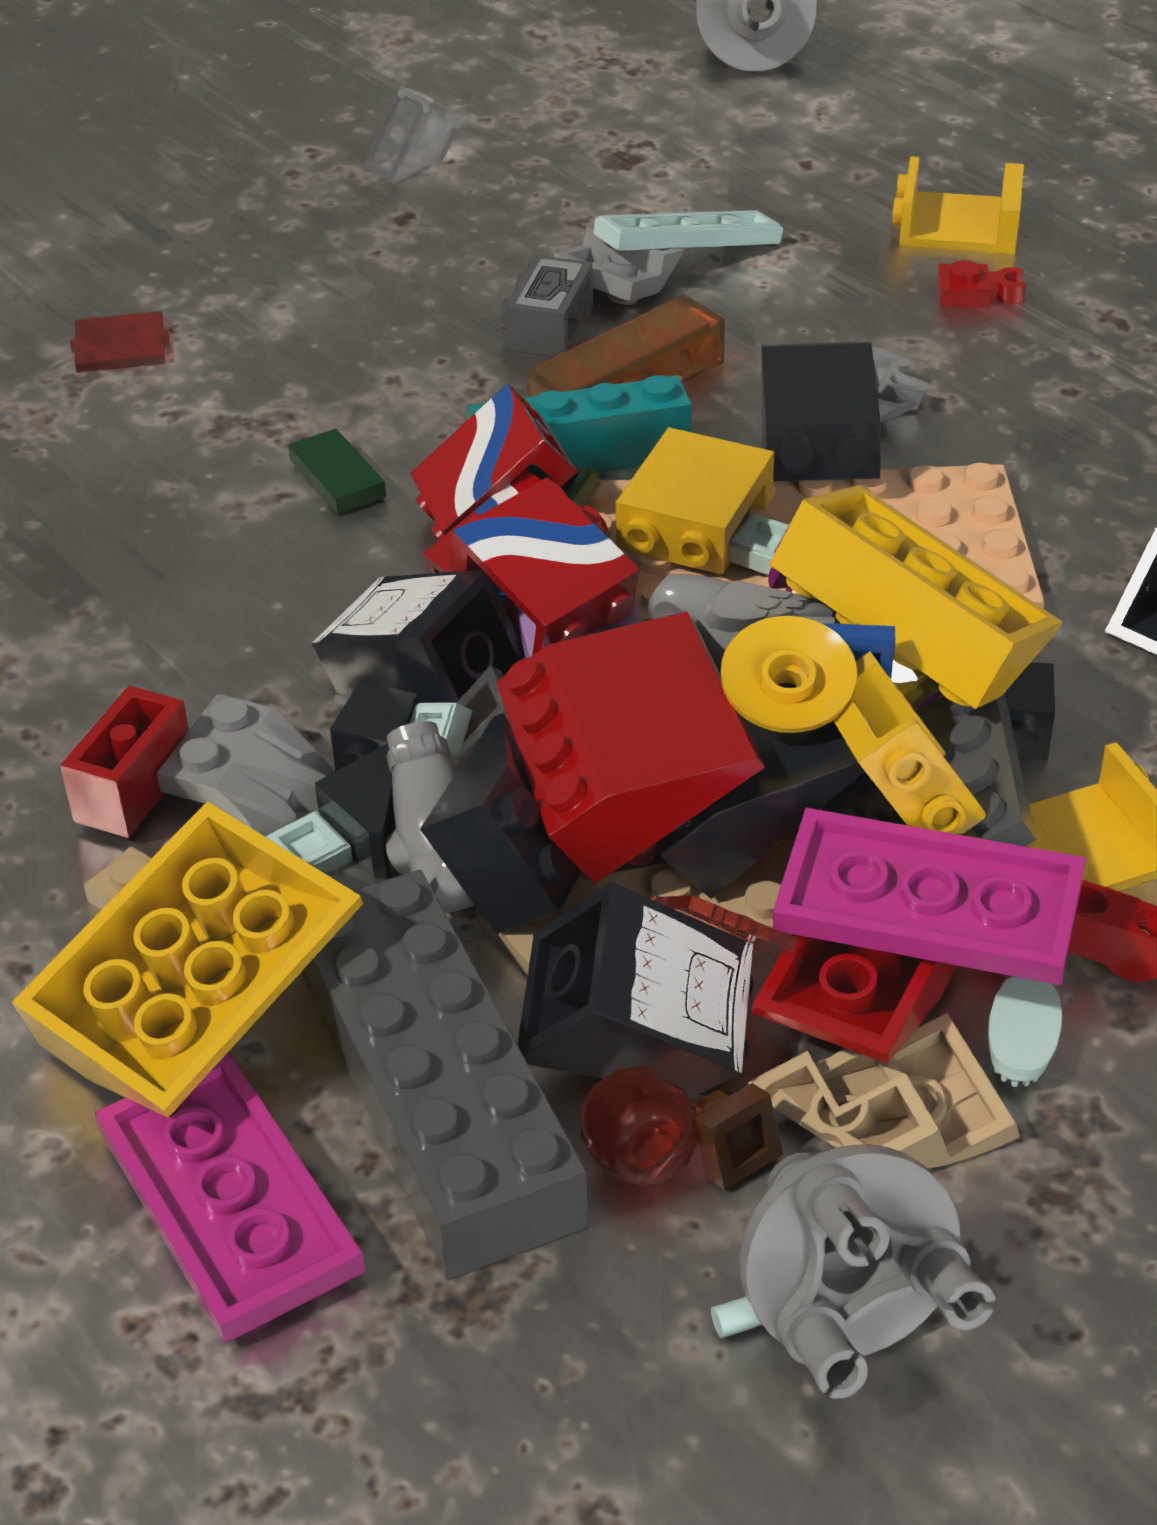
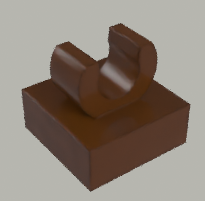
M751 1083L730 1096L721 1090H715L692 1103L693 1111L698 1114L693 1117L707 1178L722 1189H728L783 1155L771 1096L757 1085Z

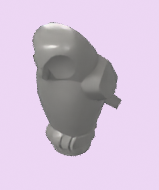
M673 574L665 577L654 590L648 602V612L651 619L687 611L694 619L716 666L720 669L724 652L731 640L741 630L762 619L775 616H798L819 623L841 624L836 617H832L834 610L819 599H811L800 594L744 581L730 583L694 574Z
M420 721L403 725L391 731L386 738L389 746L386 759L389 770L392 773L393 806L396 825L386 838V853L393 867L402 875L419 869L422 870L445 913L471 907L475 904L420 831L421 826L457 773L450 758L451 754L447 740L440 736L438 726L434 722Z

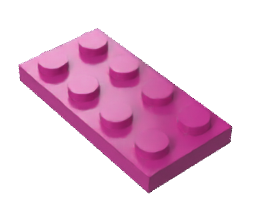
M805 808L773 909V930L1062 985L1084 877L1086 857Z
M230 1052L221 1059L169 1118L127 1098L94 1112L102 1137L224 1344L365 1272L363 1253Z

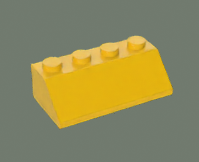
M860 485L803 499L769 563L771 567L787 577L785 581L792 590L807 598L819 599L836 611L835 616L841 624L895 626L894 661L908 669L922 671L939 683L938 688L946 698L959 705L972 706L975 709L1001 697L1057 633L1063 623L1054 615Z

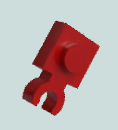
M968 260L957 261L953 264H938L937 289L940 307H990V300H998L1006 304L1024 303L1026 283L1022 282L1024 271L1022 268L1016 267L1003 268L997 272L989 271L988 264H977Z

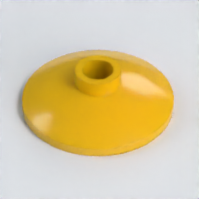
M775 616L762 619L747 626L731 640L724 652L721 663V684L729 703L749 722L775 732H806L830 723L848 706L854 695L857 683L856 661L847 643L826 625L798 616ZM781 683H791L797 687L784 688L778 685Z

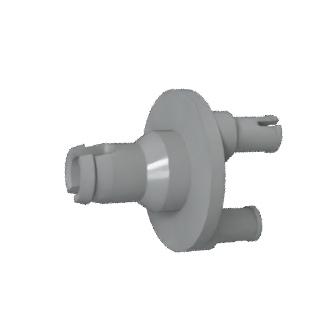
M696 0V19L703 41L720 60L732 67L746 71L773 69L792 59L809 39L815 24L817 11L816 0H766L765 7L769 10V14L761 22H756L750 18L751 10L748 8L751 0Z
M861 1144L838 1147L817 1155L799 1152L785 1157L775 1165L768 1177L767 1193L754 1210L743 1237L740 1253L741 1281L746 1298L761 1324L777 1341L783 1344L794 1360L808 1367L817 1387L823 1394L828 1390L827 1394L830 1398L834 1399L847 1398L855 1394L864 1385L868 1375V1365L863 1356L887 1348L909 1335L929 1317L937 1306L942 1310L948 1323L960 1330L975 1329L984 1324L992 1315L994 1309L986 1302H995V1295L989 1285L982 1281L970 1267V1257L960 1242V1226L954 1204L937 1178L915 1158L889 1147Z

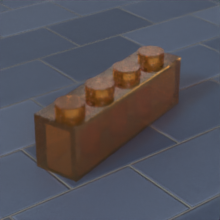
M681 295L526 370L527 397L537 396L545 391L565 392L592 388L600 383L620 384L641 381L655 375L667 377L678 375L683 384L724 363L725 318L689 297Z

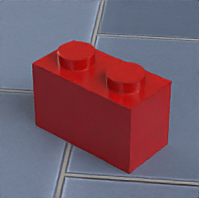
M130 685L122 692L60 765L73 822L126 838L133 834L165 794L160 792L157 772L189 731L183 700Z

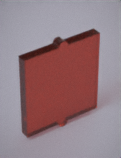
M157 311L75 320V339L70 341L72 352L75 353L76 372L80 373L166 364L165 344L169 343L170 339L168 331L164 330L163 312Z
M693 895L651 897L656 902L752 943L753 951L794 952L798 942L796 937Z

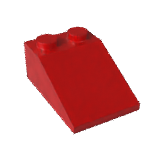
M792 934L752 1003V1014L888 1064L938 1004L957 965Z

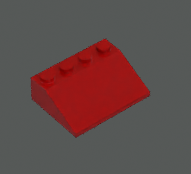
M687 611L546 645L530 658H524L516 662L506 675L496 681L548 837L594 884L765 768L740 714L733 708L724 694L721 675L694 619Z

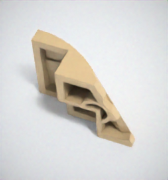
M948 1013L918 1027L888 1064L847 1048L815 1064L809 1052L806 1051L748 1081V1084L753 1083L770 1094L773 1109L835 1148L861 1144L889 1147L915 1158L927 1169L973 1158L1020 1137L1014 1119Z

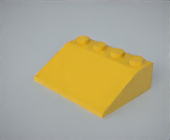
M207 801L12 1001V1004L39 1045L86 1079L169 1118L364 903L359 894Z

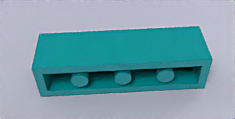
M655 375L641 381L620 384L600 383L592 388L565 392L545 391L537 396L523 397L542 415L574 467L595 468L597 473L641 466L668 427L692 432V404L678 375L669 377ZM485 403L467 405V418L469 419Z

